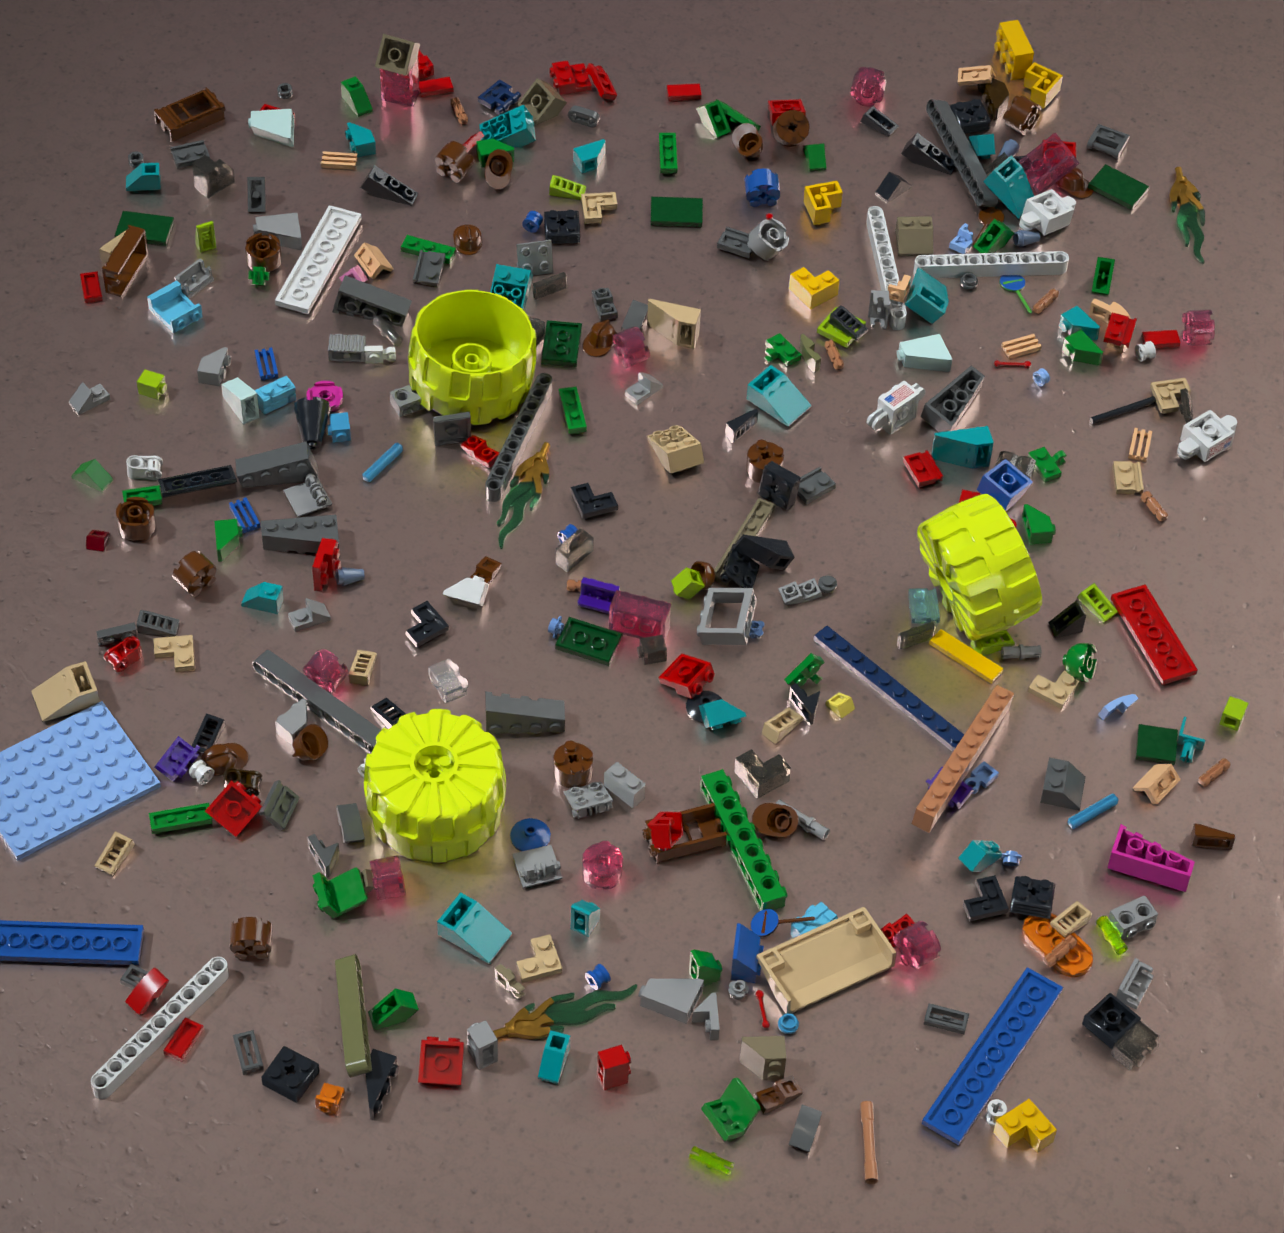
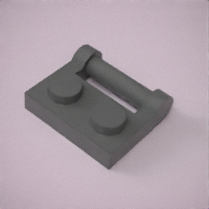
M1098 124L1086 148L1091 150L1093 148L1119 159L1130 135ZM1100 143H1103V144L1112 146V147H1114V148H1111V147L1102 145V144H1100Z

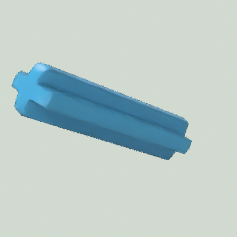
M395 443L362 474L363 480L371 482L403 451V446Z
M1115 794L1108 795L1068 818V825L1071 829L1079 827L1117 805L1118 797Z

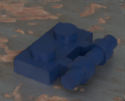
M499 79L478 97V102L489 109L496 106L495 113L499 115L505 113L510 105L517 103L521 93L518 91L515 94L512 93V86Z

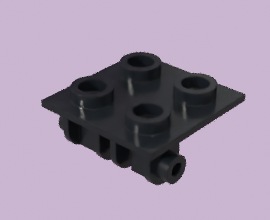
M733 544L723 566L724 571L720 576L721 581L728 583L733 580L741 588H753L760 565L752 558L733 548L735 544Z

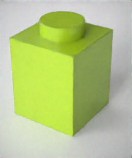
M145 369L137 380L138 394L159 400L160 396L167 389L165 375Z
M687 567L671 580L674 593L678 597L689 600L705 587L699 571Z
M1230 696L1219 725L1238 731L1245 716L1248 703Z

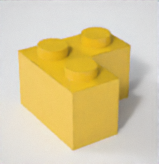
M1034 62L1025 73L1023 86L1032 90L1030 100L1039 104L1044 109L1060 91L1063 75Z
M838 181L805 186L803 202L814 225L830 222L831 210L841 207L843 192Z
M803 267L790 274L789 290L811 310L838 295L840 280L829 270L814 277Z
M1029 1098L998 1118L993 1133L1006 1148L1024 1137L1038 1153L1054 1142L1057 1129Z

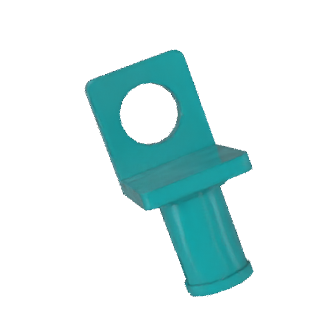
M1184 717L1177 744L1183 745L1180 760L1185 762L1186 755H1188L1186 763H1192L1195 749L1203 750L1206 740L1183 734L1187 717Z

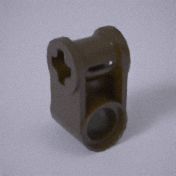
M229 768L224 772V788L231 780L234 783L239 781L246 787L245 792L248 795H259V784L263 779V775L260 772Z

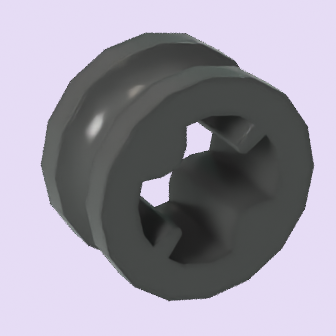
M282 83L277 87L280 98L288 99L292 97L293 91L290 84Z
M135 151L128 155L129 165L132 168H137L141 163H144V157L141 152Z

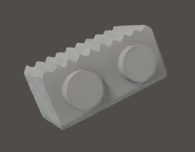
M330 334L328 346L329 361L365 362L366 336L358 334L352 336L350 334Z
M616 762L605 771L604 786L630 807L635 808L645 799V783L637 778V776H634V774H631V771L622 767V764Z

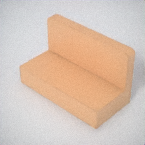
M991 65L959 68L957 82L959 86L991 83L992 78L995 79L996 75Z
M364 242L354 254L370 278L375 279L383 269L390 272L394 270L378 247Z
M1156 764L1138 781L1133 789L1134 791H1145L1151 803L1158 804L1181 779L1172 764Z

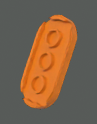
M1051 913L1050 919L1029 915L1025 919L1022 929L1025 940L1043 958L1048 953H1052L1051 951L1066 938L1050 925V922L1057 917L1053 913ZM1073 932L1070 935L1077 940L1076 946L1071 950L1069 949V952L1059 961H1056L1053 967L1065 976L1080 977L1091 969L1093 953L1091 948Z

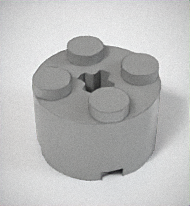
M765 219L750 232L747 245L755 254L767 261L774 258L788 245L789 236L787 237V230L781 222L776 219Z

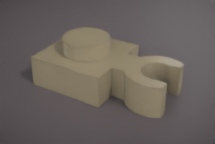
M502 964L498 965L495 968V980L508 992L511 991L519 1000L525 995L523 992L525 990L524 986L515 980V974L511 969H506Z

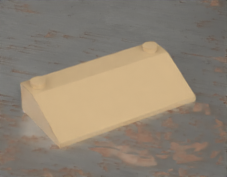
M862 907L759 953L756 957L777 1002L785 1014H791L894 967L896 951L866 908Z

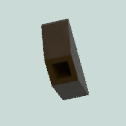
M992 78L991 83L977 84L978 91L982 93L983 102L987 105L988 114H991L993 121H995L1008 107L1010 94L1005 83Z

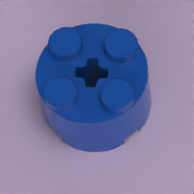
M762 168L752 171V174L749 176L748 174L744 179L746 199L751 207H758L762 204H767L768 206L777 204L781 194L779 177L776 172L774 174L770 169Z

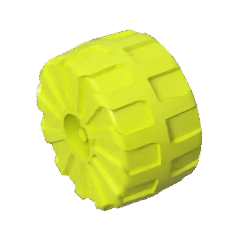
M463 290L436 297V299L419 311L416 316L415 326L411 332L408 350L411 390H416L422 399L421 405L428 411L433 409L442 414V416L470 412L472 425L488 424L491 422V419H504L517 411L518 404L525 402L535 373L536 332L532 328L529 316L522 308L508 300V298L490 292Z
M988 494L975 496L946 508L918 526L917 538L920 542V552L924 562L929 566V577L933 586L939 587L943 596L942 604L946 611L952 612L955 625L960 632H965L968 639L976 641L1009 629L1040 610L1042 606V593L1031 558L1016 527L995 498Z
M431 709L428 713L419 715L411 712L401 716L398 723L389 729L383 728L376 736V744L372 753L366 755L364 772L365 801L368 815L373 819L377 836L383 843H387L391 848L399 852L401 856L432 863L447 862L468 856L479 850V847L497 831L500 825L501 811L505 803L506 774L501 748L496 738L491 733L485 732L482 729V724L468 715H461L460 717L452 715L451 711L447 709Z

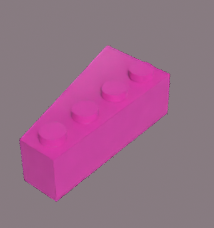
M1120 824L1107 868L1186 892L1195 862L1172 850L1167 851L1163 849L1161 844L1155 841L1151 843L1143 839V835L1137 832L1135 834L1127 830L1126 826Z

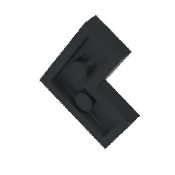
M589 483L571 487V494L583 519L618 510V504L612 492L594 496Z
M428 601L411 609V614L419 624L406 630V636L416 647L449 630V625Z
M996 875L976 879L975 884L980 897L963 901V907L969 922L1008 913L1009 907Z

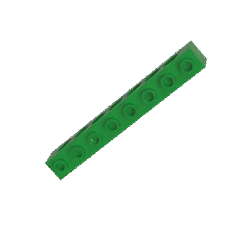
M723 769L702 775L700 788L707 803H714L715 805L714 816L721 821V831L727 834L726 841L760 911L764 909L776 910L785 907V900L788 897L787 891L784 886L781 887L779 875L771 867L770 856L765 854L762 840L757 838L754 824L749 822L746 808L741 806L739 794L732 788L730 776H726Z

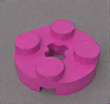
M319 381L314 384V387L307 390V400H313V397L323 398L329 401L330 412L339 411L340 405L343 403V391L340 386H335L334 382Z

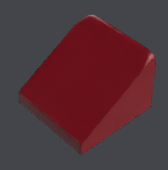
M92 530L86 536V549L103 552L108 543L110 533Z

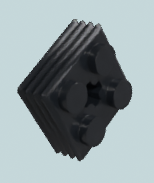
M980 99L949 105L964 134L990 129L991 119Z
M550 210L544 212L545 240H551L552 244L580 243L579 211Z
M770 461L764 466L758 494L777 506L789 510L795 504L801 477Z
M1016 876L1010 912L1050 919L1056 884L1046 879L1036 880L1028 876Z
M1109 993L1084 1016L1082 1025L1111 1049H1115L1139 1027L1141 1017L1116 996Z
M283 1046L261 1076L262 1085L297 1103L320 1072L319 1064Z

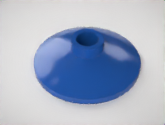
M527 818L517 822L510 833L513 846L521 852L547 846L551 838L548 826L534 818Z

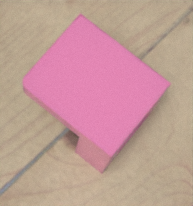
M359 265L339 277L341 281H343L345 275L362 282L368 280Z

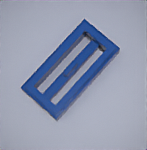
M272 347L267 351L265 348L261 352L254 350L260 380L279 378ZM268 355H270L274 374H271L267 359ZM262 356L264 359L267 375L263 374L262 365L260 361V357Z
M246 497L243 498V501L236 500L235 504L233 502L229 503V508L235 519H237L238 525L242 526L243 533L261 527ZM243 506L246 507V509H247V511H248V513H249V515H250V517H251V519L253 520V522H254L255 525H253V524L251 523V521H250V519H249V517H248V515H247L245 509L243 508ZM236 508H239V510H240V512L242 513V515H243V517H244V519H245V521H246L248 527H245V525H244L242 519L240 518V516H239V514H238Z

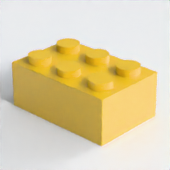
M1019 20L1000 22L999 28L996 31L995 51L998 52L1000 62L1004 64L1005 72L1009 75L1010 79H1023L1027 69L1033 63L1034 51Z

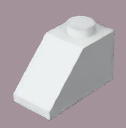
M474 576L473 579L467 577L444 590L443 595L483 606L489 584L484 582V578Z

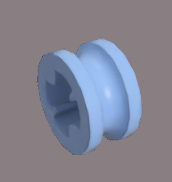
M1040 368L1033 373V380L1041 387L1050 381V376L1045 369Z

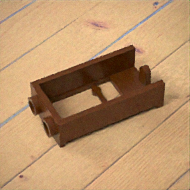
M205 87V90L171 103L166 107H162L159 110L154 109V118L156 124L161 123V128L164 132L169 130L170 141L173 142L224 120L226 109L224 104L218 101L215 93ZM205 103H208L211 109L193 117L188 112ZM185 112L189 118L182 121L178 115Z
M128 225V229L112 252L108 262H106V266L103 265L102 267L105 293L119 297L124 295L148 256L145 229Z
M714 803L680 811L682 814L683 831L686 832L689 841L674 845L667 851H660L659 848H654L651 829L647 826L652 819L645 820V828L642 829L643 838L649 842L650 856L655 858L657 864H660L661 861L706 849L726 846L727 834L726 832L721 833V821L714 816ZM697 823L702 838L692 840L687 825Z

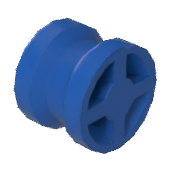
M529 211L522 222V226L526 231L535 233L542 224L543 217L537 211Z
M569 524L565 530L557 533L560 543L566 548L571 547L573 542H578L581 539L580 532L572 524Z
M601 964L596 965L593 971L585 973L587 982L594 990L600 989L603 983L611 981L610 974Z

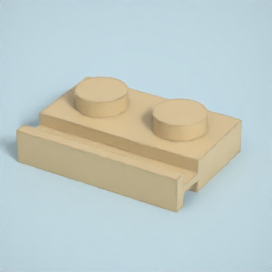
M1114 461L1113 473L1116 494H1142L1144 487L1140 462Z

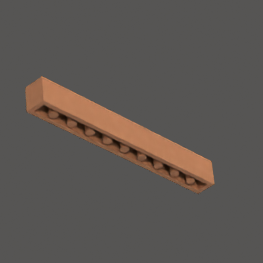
M996 685L917 806L912 825L930 833L1008 712L1014 696L1013 692Z

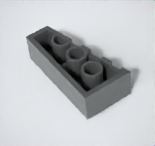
M345 275L332 312L337 314L339 311L346 312L347 316L352 317L356 314L364 316V319L367 320L375 318L379 319L381 323L402 327L412 301Z
M971 365L925 403L921 418L938 432L953 431L981 389L985 376Z
M307 441L235 459L236 474L242 488L305 482L306 475L310 473L319 479L318 464Z
M336 515L261 521L263 550L280 552L292 550L297 551L298 554H305V552L317 554L322 538L337 540V548H339Z
M485 691L486 732L492 734H518L565 731L564 701L539 698L535 701L529 698V696H521L520 699L510 698V694L504 693L501 696H494L492 692Z

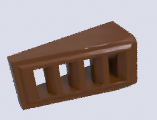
M1194 823L1191 832L1193 847L1231 850L1235 841L1234 834Z

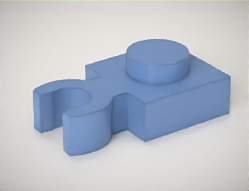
M983 761L971 772L970 778H967L965 783L968 786L973 785L972 789L974 792L972 794H976L980 785L986 788L998 777L999 772Z

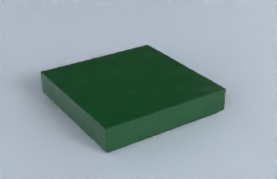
M1139 724L1135 759L1175 765L1178 730Z

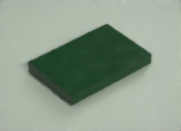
M1106 164L1088 184V188L1130 210L1138 204L1150 187Z
M651 196V225L702 227L703 198Z
M123 211L114 236L117 237L128 229V225L145 229L147 244L167 246L175 222L174 217Z
M547 320L541 364L577 367L582 323Z
M569 617L555 644V649L609 666L621 643L623 634Z

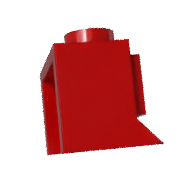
M659 812L647 824L651 829L652 844H654V848H659L660 851L670 850L684 835L681 812Z

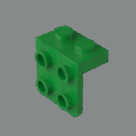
M357 867L331 880H328L320 872L312 875L314 880L313 889L319 899L317 905L322 912L328 914L332 919L365 903L368 899L361 872Z
M733 1078L721 1098L704 1103L701 1110L723 1140L728 1141L744 1136L759 1113L760 1105L741 1080Z

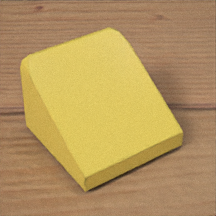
M837 693L825 702L826 706L840 718L845 717L855 709L852 697L842 693Z

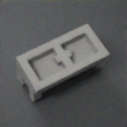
M198 259L174 277L175 281L181 284L182 293L188 299L214 281L210 266L205 269L202 259Z
M871 290L868 317H870V324L873 328L875 327V322L878 321L881 323L882 329H887L890 308L889 291Z
M1135 958L1118 989L1116 997L1124 1004L1137 1009L1154 975L1151 974L1153 968Z

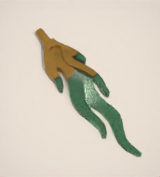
M1176 167V181L1169 194L1172 212H1175L1177 199H1179L1180 209L1177 215V227L1185 239V247L1189 246L1191 239L1187 227L1191 230L1194 236L1193 253L1198 261L1204 264L1205 261L1200 252L1204 241V234L1197 221L1198 213L1201 225H1205V210L1199 202L1201 194L1188 181L1186 176H1183L1182 168Z
M548 442L543 443L540 452H537L520 464L513 479L510 481V487L514 488L506 495L503 501L501 518L497 521V526L500 527L506 522L509 510L513 506L514 511L512 518L499 534L500 549H503L506 536L522 523L524 509L528 501L534 496L530 503V511H532L542 497L540 477H543L544 484H547L549 481L547 452L550 444ZM525 475V478L518 484L520 479Z
M637 984L623 991H593L569 1003L561 1002L574 999L575 993L556 995L544 1001L535 1011H533L535 1004H528L519 1010L508 1023H505V1027L493 1030L496 1038L508 1035V1037L524 1039L547 1037L550 1030L562 1033L564 1032V1027L558 1025H579L592 1020L607 1010H615L616 1005L612 1003H604L588 1011L585 1009L598 1002L624 999L637 989Z

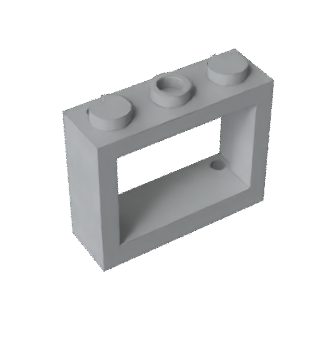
M753 588L708 589L707 596L704 597V610L700 613L701 623L697 626V636L700 637L702 645H747L757 602ZM716 603H742L737 628H710Z

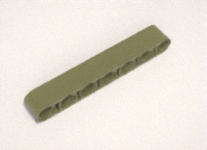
M356 954L335 960L345 1066L350 1078L372 1071L360 961Z

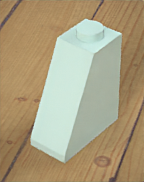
M292 109L251 111L248 125L249 128H252L254 135L294 147L295 118Z
M940 334L899 343L897 358L904 367L943 372L951 371L952 357Z
M238 377L221 384L224 399L243 425L259 418L258 399L255 390Z

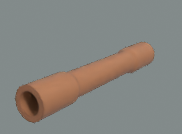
M863 1101L860 1103L863 1124L865 1182L867 1184H875L878 1182V1171L875 1157L873 1102Z

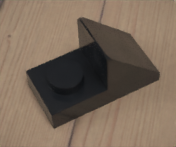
M796 683L790 686L789 699L809 725H812L819 705L820 691L807 696L805 690L801 689Z

